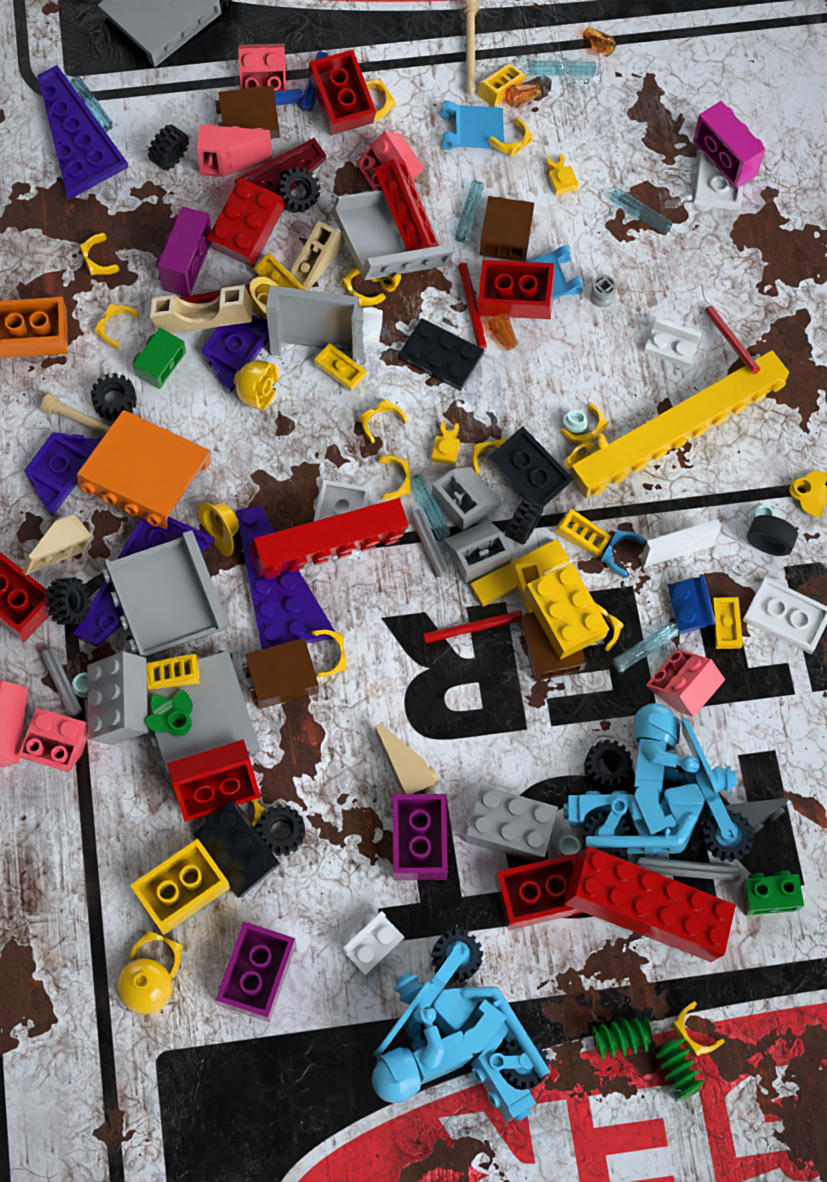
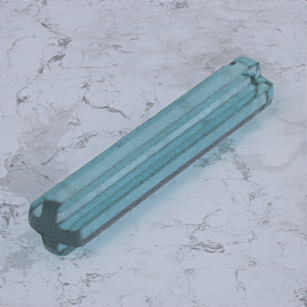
M532 61L529 66L531 75L594 76L597 69L596 62Z
M78 76L71 79V85L105 132L113 128L111 119L83 80Z
M474 180L471 183L455 234V240L465 243L468 240L484 188L482 181Z
M616 188L611 195L612 201L664 234L671 230L673 223L620 188Z
M416 474L412 476L410 483L437 539L443 541L450 537V531L423 475Z
M673 622L664 626L613 660L614 667L618 672L624 671L678 636L680 632L678 627Z

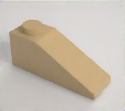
M318 220L290 272L307 290L314 285L339 254L345 243L342 233Z
M75 514L65 518L60 517L53 522L50 529L29 555L22 571L24 575L85 552L92 535Z
M381 724L376 725L375 734L402 794H428L435 791V782L438 781L434 768L432 766L428 768L426 761L384 726Z

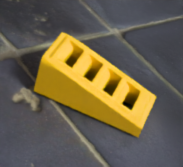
M509 63L480 82L478 96L494 107L524 81L526 75Z
M572 508L564 514L554 530V533L597 557L601 555L612 537ZM569 522L573 523L571 529L567 527ZM578 527H581L582 530L578 535L575 532L578 529ZM587 532H590L592 534L590 535L589 539H584ZM596 536L601 538L596 546L592 544Z
M197 654L184 655L146 664L148 690L200 684ZM185 666H190V674L185 675ZM174 667H179L180 676L175 677ZM169 668V679H165L164 669ZM159 669V681L154 679V670Z

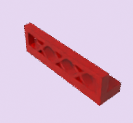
M393 158L374 168L406 250L413 251L439 246L406 162Z

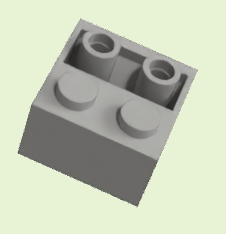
M471 466L451 470L432 484V497L461 531L468 529L501 505V501Z
M489 520L444 539V543L465 583L511 563L512 550L501 530Z

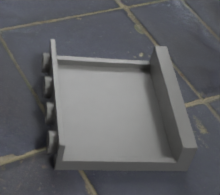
M102 0L98 4L101 19L105 20L108 18L147 54L149 63L154 67L222 14L219 0Z
M416 184L415 187H416L417 192H418V194H419V192H420V190H421V188H422V185H421V184ZM383 190L341 195L337 197L331 211L363 280L447 266L454 253L451 244H441L433 226L432 229L439 246L407 251Z
M270 285L266 313L271 355L281 356L283 343L325 348L330 343L338 350L353 352V361L357 363L358 357L363 356L364 319H362L364 308L359 307V297Z
M192 530L183 533L179 539L111 562L109 559L105 560V568L102 569L105 582L107 584L111 582L114 592L110 594L115 607L120 606L123 615L119 616L124 631L129 630L132 639L128 640L133 654L147 658L227 629L228 622Z
M229 651L198 660L200 684L152 690L147 688L148 716L153 714L151 709L153 695L163 696L173 701L175 695L183 689L190 696L193 703V710L189 715L192 726L186 735L177 737L169 732H155V734L150 735L154 749H160L162 758L158 759L161 773H167L170 781L171 777L167 763L242 739H244L250 755L260 752ZM185 666V675L190 674V666ZM174 667L175 677L180 676L179 667ZM169 669L164 670L165 679H169ZM159 672L154 673L155 681L160 680ZM175 722L173 725L180 728L183 726V723Z

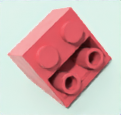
M285 44L239 45L240 89L274 85V92L286 90Z
M384 130L356 162L374 191L382 190L374 168L393 158L406 162L412 180L424 169L402 134Z
M676 649L646 686L674 710L694 717L725 679L712 659Z
M36 708L18 757L69 772L82 755L88 739V725L84 721Z

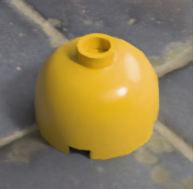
M254 360L245 364L234 377V384L236 385L239 399L252 408L266 409L275 396L276 390L272 389L273 382H278L279 379L278 367L276 364L263 360Z
M149 958L137 959L128 963L121 971L117 981L118 995L123 1005L130 1011L140 1015L153 1014L161 1010L173 991L172 979L168 970L160 962Z

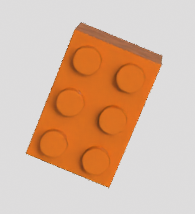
M63 297L0 301V358L68 354L67 309Z

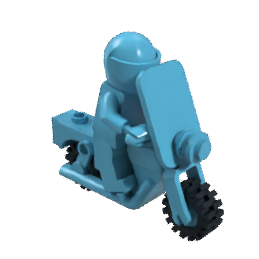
M658 703L643 706L636 713L633 721L635 740L639 743L635 797L626 791H614L610 795H601V792L588 791L585 795H569V803H564V819H569L570 827L585 828L582 833L585 848L590 846L620 859L622 855L625 856L629 853H681L687 846L705 805L711 820L706 824L704 841L708 852L710 851L714 858L718 857L723 862L725 860H729V862H734L735 859L741 860L745 854L749 853L753 844V827L749 824V820L746 817L743 818L739 812L737 814L733 813V810H728L727 812L718 794L721 790L731 792V787H737L736 771H731V766H726V768L716 766L711 770L688 719L680 720L674 716L668 707ZM680 727L692 756L687 755L684 758H679L677 754L667 752V750H674L676 745L679 744ZM677 765L682 766V768L686 772L685 774L680 773L678 769L668 768L666 766L676 768ZM664 780L672 782L679 780L682 782V786L666 789L662 800ZM629 816L638 836H631L630 827L627 825Z
M455 929L453 932L450 930L442 935L433 946L434 949L431 952L433 960L431 964L436 966V973L430 982L427 981L425 985L419 984L417 981L418 975L411 976L409 972L395 980L397 985L393 988L394 991L399 992L401 996L399 997L400 1001L409 1005L373 1054L377 1058V1065L372 1075L374 1091L386 1102L401 1103L416 1094L422 1084L455 1071L473 1060L471 1062L473 1075L479 1083L484 1085L491 1105L501 1112L506 1123L513 1118L519 1122L531 1114L529 1108L536 1104L530 1094V1090L543 1082L546 1078L545 1075L550 1072L547 1067L550 1064V1059H546L548 1052L547 1050L542 1051L541 1047L543 1045L540 1042L535 1044V1039L529 1038L504 995L497 987L443 989L449 979L451 983H455L457 980L461 983L466 979H470L477 972L483 961L481 960L483 951L479 949L482 945L480 942L476 943L474 941L477 937L474 935L468 936L469 932L466 930L460 933V929ZM433 1021L441 1027L448 1035L447 1037L441 1039L438 1028L433 1025ZM421 1023H424L426 1028L424 1030V1034L428 1045H426L425 1040L421 1039L420 1036L422 1034ZM404 1024L407 1036L414 1041L412 1043L414 1052L412 1053L409 1048L398 1047L382 1054ZM504 1039L507 1045L499 1053L493 1054Z

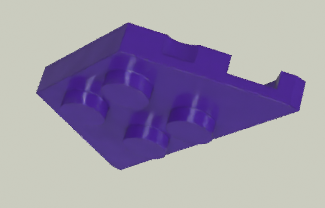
M252 315V322L217 327L201 349L203 357L228 393H231L236 386L234 384L235 374L245 364L254 361L269 340L267 319H258V316Z
M53 432L25 468V475L51 516H54L77 485V473L103 437L99 436L98 439L85 438L84 435H66L65 433Z

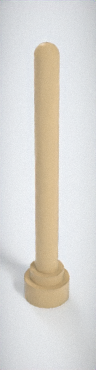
M461 0V10L466 16V91L472 95L475 93V15L479 11V0Z
M50 393L42 401L41 411L49 415H57L59 413L103 434H106L111 427L63 405L57 396Z

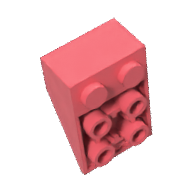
M212 124L199 126L196 150L200 175L225 177L272 160L270 130L240 128L237 126L222 127Z

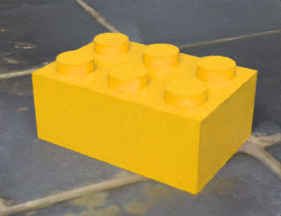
M573 563L526 585L524 595L560 660L606 637L609 627Z
M196 839L130 885L134 894L163 936L230 889L229 882L199 839Z

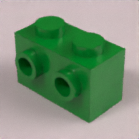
M159 328L155 334L148 338L144 350L137 353L134 357L133 368L135 376L160 389L186 354L184 341Z
M780 871L774 873V876L764 877L763 873L748 875V878L741 884L746 916L796 912L804 906L799 874L791 875L790 871Z

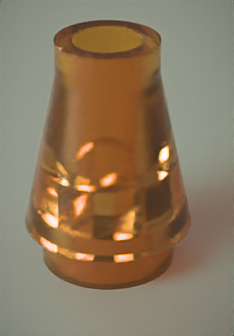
M591 26L583 33V38L588 41L599 56L608 57L614 51L616 42L613 36L598 31Z
M538 83L511 85L506 90L508 104L516 108L541 96V88Z
M504 313L495 316L488 322L490 327L488 330L504 346L506 351L515 348L519 344L516 340L510 318L506 317Z

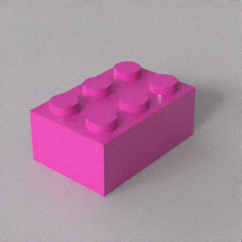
M719 101L699 114L693 142L726 179L737 189L758 176L766 148L762 141L756 139L749 131L747 125L734 115L733 110L722 101Z

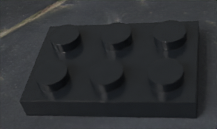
M421 318L399 352L398 359L461 391L483 357L484 349Z
M523 426L487 458V461L523 499L527 496L541 503L544 507L574 480Z
M230 801L193 833L194 837L199 839L223 873L237 898L247 894L280 865V862L236 801Z

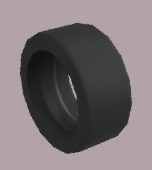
M771 515L754 517L747 534L748 542L753 547L775 556L791 554L798 537L797 529L792 524Z

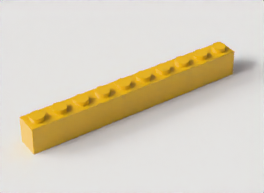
M773 350L755 360L760 367V371L757 374H752L747 366H744L613 441L604 450L600 449L573 464L570 475L574 479L573 482L585 498L591 495H600L607 486L612 483L618 484L622 482L633 471L635 473L641 471L653 459L655 461L660 460L667 454V451L672 448L679 449L691 437L695 436L697 438L703 435L710 426H718L729 415L741 413L748 404L760 402L772 390L774 392L779 391L786 385L785 381L789 371Z

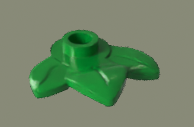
M183 689L175 695L173 701L159 695L152 696L151 709L153 714L144 719L146 725L154 732H169L177 737L186 735L192 726L189 715L193 710V703L190 696ZM175 722H181L183 723V726L177 728L173 724Z

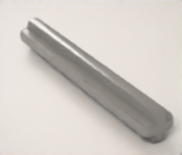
M639 857L636 861V865L661 875L739 881L741 878V868L734 865Z

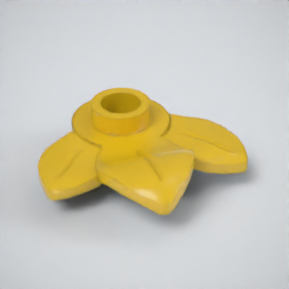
M812 471L805 478L801 477L793 480L789 487L790 495L795 500L800 501L803 511L811 516L822 517L823 507L827 506V486L825 485L827 473ZM802 488L805 490V493H801L797 489Z

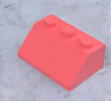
M0 680V767L19 763L20 758L18 754L21 749L22 734L25 729V709L28 704V688L4 680Z

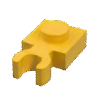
M561 153L558 154V163L552 162L551 157H547L546 163L547 168L550 170L548 177L556 195L577 190L579 185L571 165L564 167L565 158Z
M443 421L440 426L441 436L435 437L431 462L456 466L460 439L454 438L458 435L459 424L455 423L454 430L447 431L445 429L446 422Z

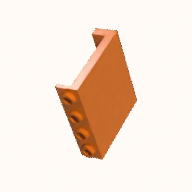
M123 410L77 473L78 488L88 495L101 498L108 505H115L124 509L129 515L145 519L152 526L166 529L168 527L167 518L200 469L206 471L210 465V450Z

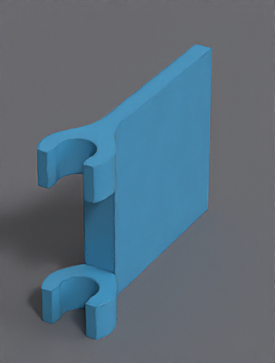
M451 101L442 102L441 118L449 119L455 117V134L444 132L442 149L450 150L456 147L495 149L488 142V139L492 136L504 143L503 108L462 106Z
M568 245L561 246L547 255L526 261L554 263L555 284L553 299L564 295H577L583 292L581 278L575 277L566 282L559 264L571 260Z

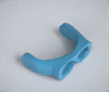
M617 529L601 561L615 574L626 578L628 572L618 567L613 561L612 546L624 539H631L639 544H644L646 539L634 532Z

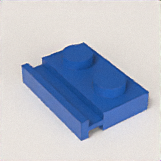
M703 575L668 585L680 634L705 628V626L710 624H716L706 579Z

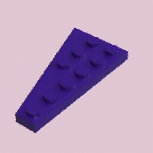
M58 65L37 75L68 200L129 168L128 162Z
M261 506L236 510L261 648L266 649L305 638L307 644L333 639L325 634L318 636L311 634V631L331 630L335 632L300 571L290 572L288 569L281 571L279 576L272 579H265V576L258 578L249 548L254 538L272 534L276 531Z
M171 517L167 518L168 527L166 529L152 526L145 519L141 518L117 559L179 539L183 533L191 530L194 533L201 553L215 540L214 537ZM105 581L103 582L89 606L90 612H86L88 617L83 619L84 621L78 625L74 632L76 638L97 648L122 626L119 616L123 614L120 606L115 607L110 593L114 592L111 582L108 584Z

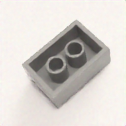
M120 652L87 665L88 740L114 745L148 733V726L144 722V719L148 717L146 658L127 652Z
M481 785L468 829L466 843L535 863L541 862L545 858L558 807Z

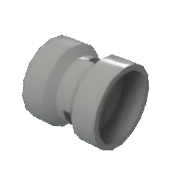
M600 275L594 279L590 294L594 305L607 307L613 302L616 282L611 276Z

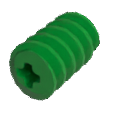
M646 1016L642 1018L641 1024L637 1018H633L631 1027L626 1020L621 1021L620 1029L615 1022L610 1023L609 1030L605 1024H601L598 1032L592 1026L595 1049L602 1061L605 1060L607 1051H609L613 1059L616 1058L618 1049H620L624 1057L627 1056V1049L629 1047L634 1055H636L640 1045L645 1053H647L649 1044L653 1040L651 1026Z
M676 1038L652 1049L660 1050L655 1056L656 1060H665L660 1066V1070L670 1071L665 1076V1081L675 1082L669 1088L670 1092H679L674 1098L675 1102L700 1092L699 1088L705 1083L704 1080L694 1079L700 1072L699 1069L690 1070L689 1068L695 1060L685 1059L690 1049L680 1048L686 1041L685 1038Z

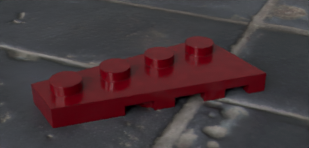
M312 138L240 178L278 194V192H275V188L278 186L276 183L284 173L290 169L293 170L295 167H299V170L306 168L307 173L313 172L326 161V154L316 139ZM300 182L291 183L290 192L294 190L300 184Z

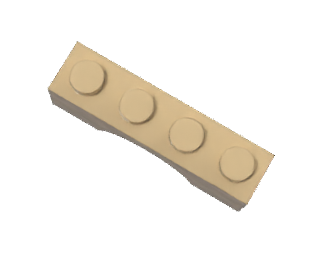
M245 285L221 288L218 298L204 304L189 303L176 295L152 298L150 318L157 330L162 328L169 333L252 322L253 302Z

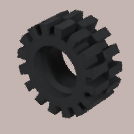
M172 124L166 125L164 129L161 128L159 134L156 133L154 136L155 140L151 141L150 144L152 146L148 148L149 153L147 154L149 160L167 171L170 168L173 169L175 163L178 164L180 162L179 159L184 157L183 153L187 151L188 147L186 146L189 145L187 134Z
M295 167L293 170L290 169L284 173L276 184L278 186L275 188V192L282 196L286 206L285 210H293V213L300 211L302 213L318 201L317 198L320 197L321 193L318 190L321 187L320 184H316L319 181L318 178L312 177L314 174L312 171L307 173L306 168L299 170V167ZM300 182L305 186L306 195L304 198L297 199L292 196L290 192L291 183Z
M113 373L112 378H109V374L104 375L105 380H102L101 377L97 379L98 384L94 383L92 386L91 399L96 413L99 412L100 417L104 418L106 416V419L111 421L112 417L116 420L123 410L133 413V408H136L137 396L134 385H132L129 378L126 380L122 374L118 378L117 373ZM111 391H120L123 394V399L118 403L110 404L105 401V396Z
M525 496L509 522L510 524L507 526L505 536L524 545L533 533L535 526H537L538 520L543 513L544 505Z
M77 577L55 579L56 581L50 583L52 586L47 588V591L50 593L45 596L46 599H49V603H45L46 607H50L48 615H53L52 621H57L56 624L59 625L82 623L83 619L88 617L86 612H90V608L87 606L91 604V599L87 598L90 592L85 591L87 585L85 583L82 584L83 580L77 579Z
M605 740L604 743L599 741L596 743V746L590 748L584 762L585 776L588 775L590 783L592 781L595 783L594 787L598 788L601 786L603 787L602 790L606 791L608 788L615 790L617 786H623L625 781L628 780L632 771L633 759H630V751H625L626 746L623 744L619 746L618 741L615 740L613 743H610V740ZM605 756L613 757L618 763V770L613 774L603 773L598 766L599 760Z
M279 804L277 808L269 807V811H264L261 814L262 818L258 819L257 832L272 853H276V856H281L284 853L285 856L290 855L291 851H297L298 846L303 844V838H305L303 818L296 809L292 810L291 806L288 805L282 807V804ZM278 821L287 822L292 828L289 837L283 840L274 838L271 834L273 824Z

